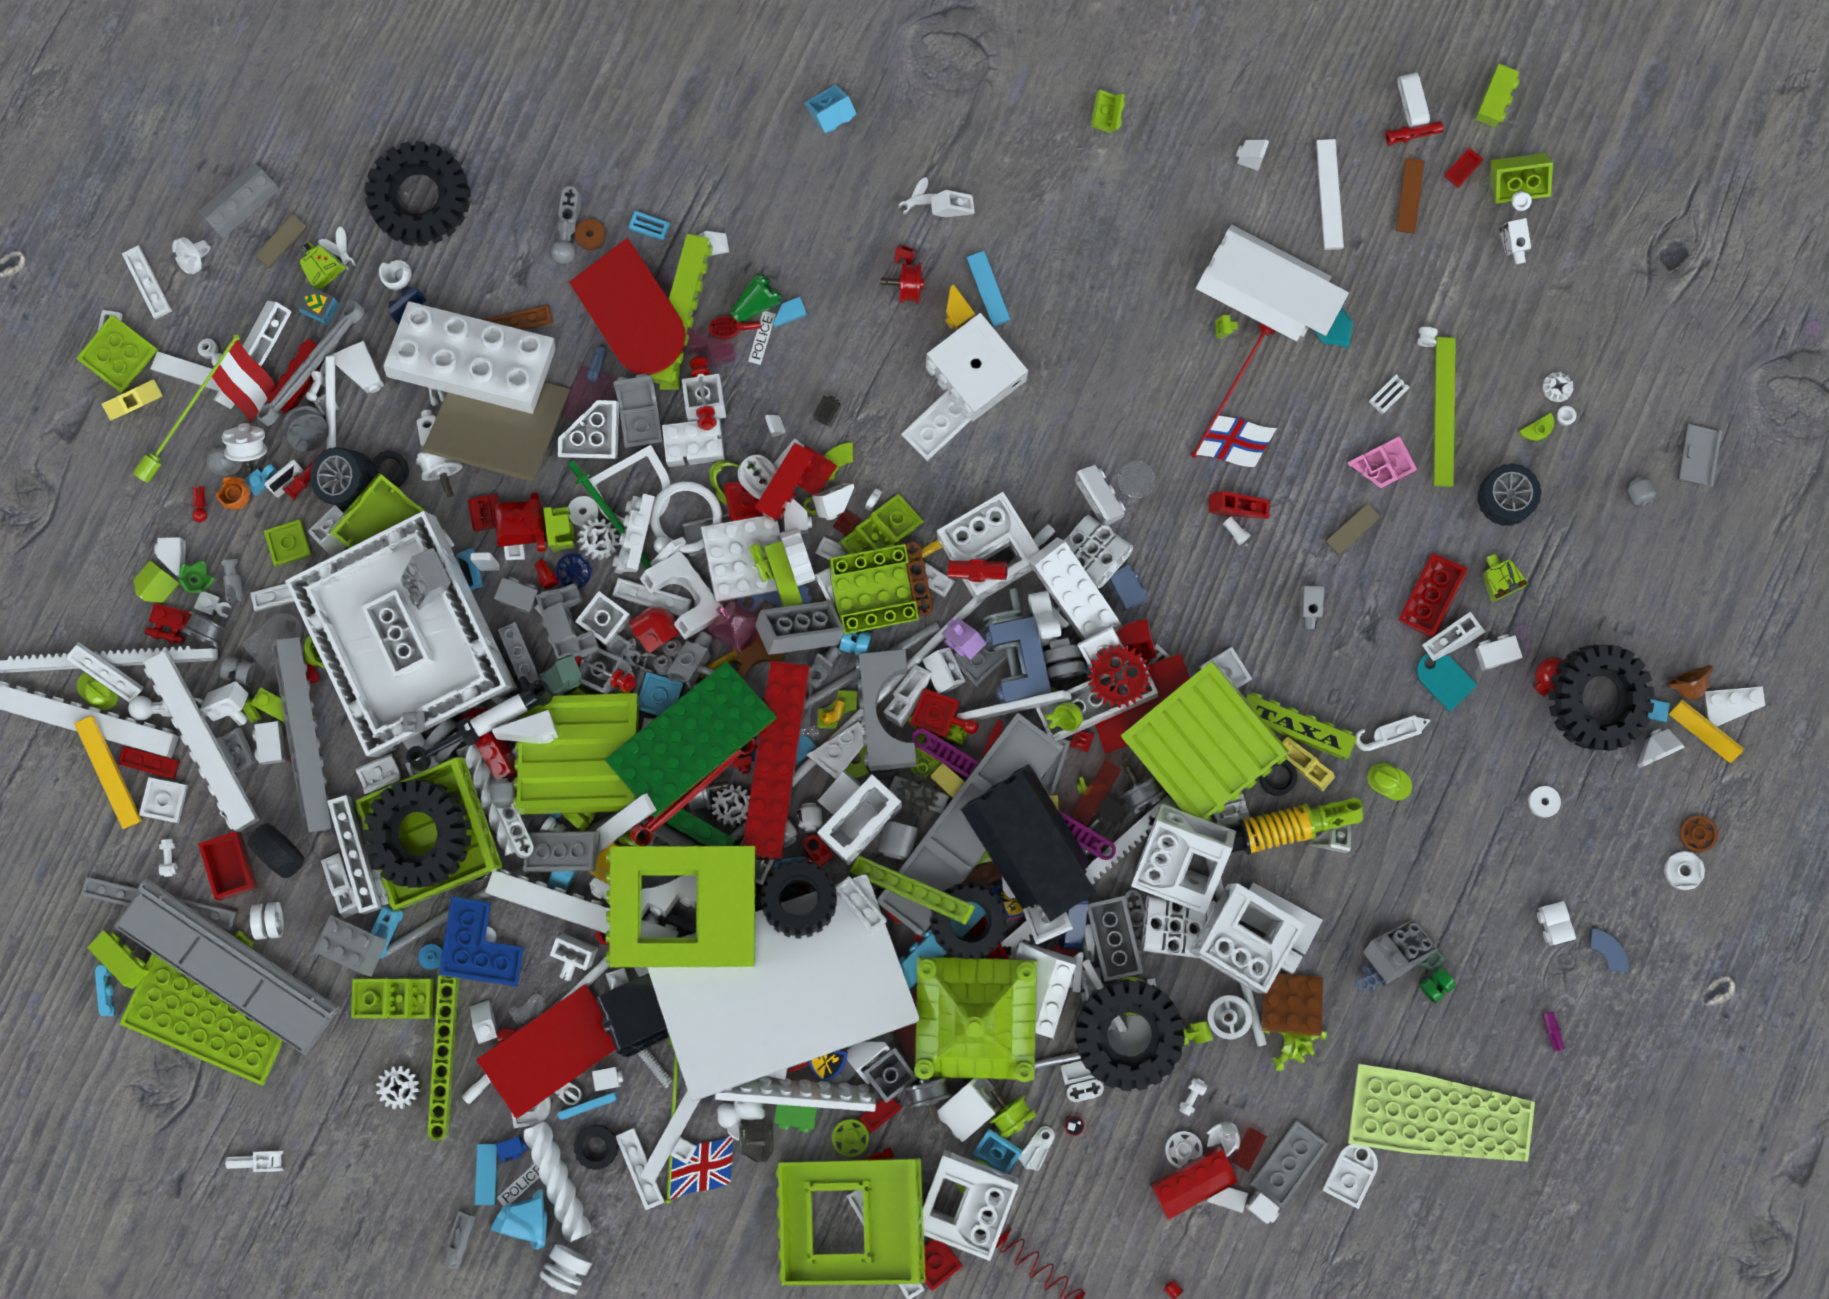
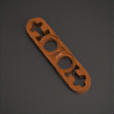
M910 542L906 545V550H909L910 546H913L915 549L917 548L918 552L915 553V559L920 558V561L906 563L913 601H916V597L927 595L928 599H924V604L929 605L926 613L918 609L921 606V600L916 601L918 615L926 616L932 611V601L922 551L917 543ZM907 553L908 559L912 560L911 553ZM918 564L921 567L922 571L919 575L911 573L912 565ZM917 583H922L925 586L923 594L915 592L914 587Z

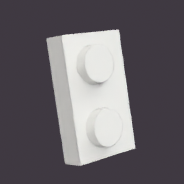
M392 753L360 766L355 770L364 787L363 791L365 794L379 791L382 787L393 785L401 779V771Z

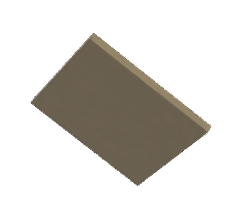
M544 382L533 414L447 392L423 446V452L534 482L571 390Z

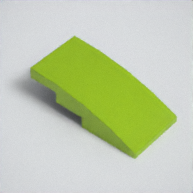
M898 493L874 511L853 532L843 538L839 545L847 554L896 546L924 521Z
M352 979L351 1018L433 1019L434 979Z

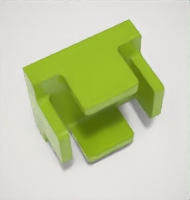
M568 507L544 508L548 546L553 553L575 548L573 543L575 540L574 526L572 522H569L568 515L571 513Z

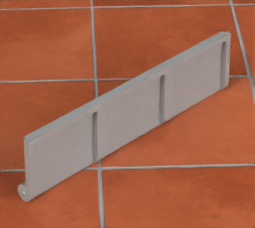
M1017 713L898 873L942 892L947 888L953 887L955 884L963 883L986 853V850L960 809L968 801L984 794L991 786L1007 779L1014 771L1027 764H1030L1040 780L1064 747L1059 741H1055ZM886 889L877 899L879 905L915 931V934L923 937L931 926V909Z
M148 878L144 879L138 888L139 892L113 927L307 1056L337 1014L339 1006Z

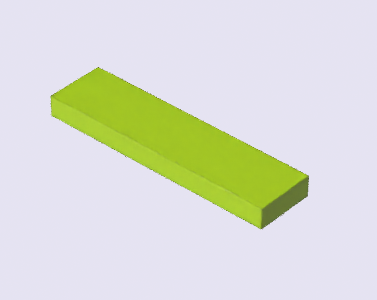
M779 541L764 546L763 549L768 559L782 606L803 605L783 542Z

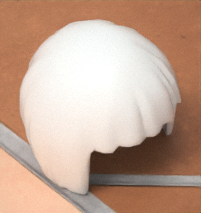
M395 260L391 261L390 264L383 262L379 268L381 281L391 290H401L410 282L412 272L410 266L405 261Z

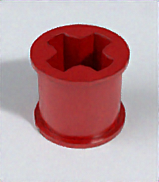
M1174 1279L1164 1287L1163 1291L1172 1299H1176L1183 1293L1184 1289Z

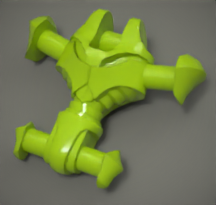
M1322 1030L1321 1036L1278 1032V1034H1282L1285 1038L1284 1045L1282 1046L1283 1049L1281 1050L1283 1053L1278 1059L1275 1057L1271 1058L1275 1064L1276 1071L1284 1070L1283 1064L1288 1059L1304 1063L1303 1057L1306 1054L1314 1055L1313 1040L1318 1038L1325 1040L1327 1032Z

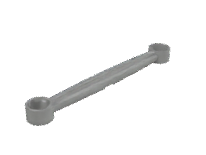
M351 302L345 307L343 317L309 354V357L299 366L273 401L260 409L257 418L266 426L272 425L277 420L279 410L308 379L312 371L319 366L349 326L362 318L365 310L357 302Z

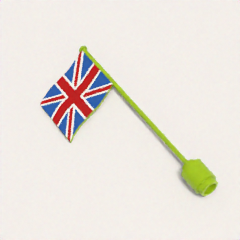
M668 1037V1045H671V1049H674L671 1038ZM676 1053L671 1119L676 1112L678 1059ZM731 1136L717 1141L694 1144L697 1148L688 1164L669 1155L667 1198L664 1200L665 1203L670 1204L672 1202L671 1199L688 1193L716 1189L731 1183L733 1138Z

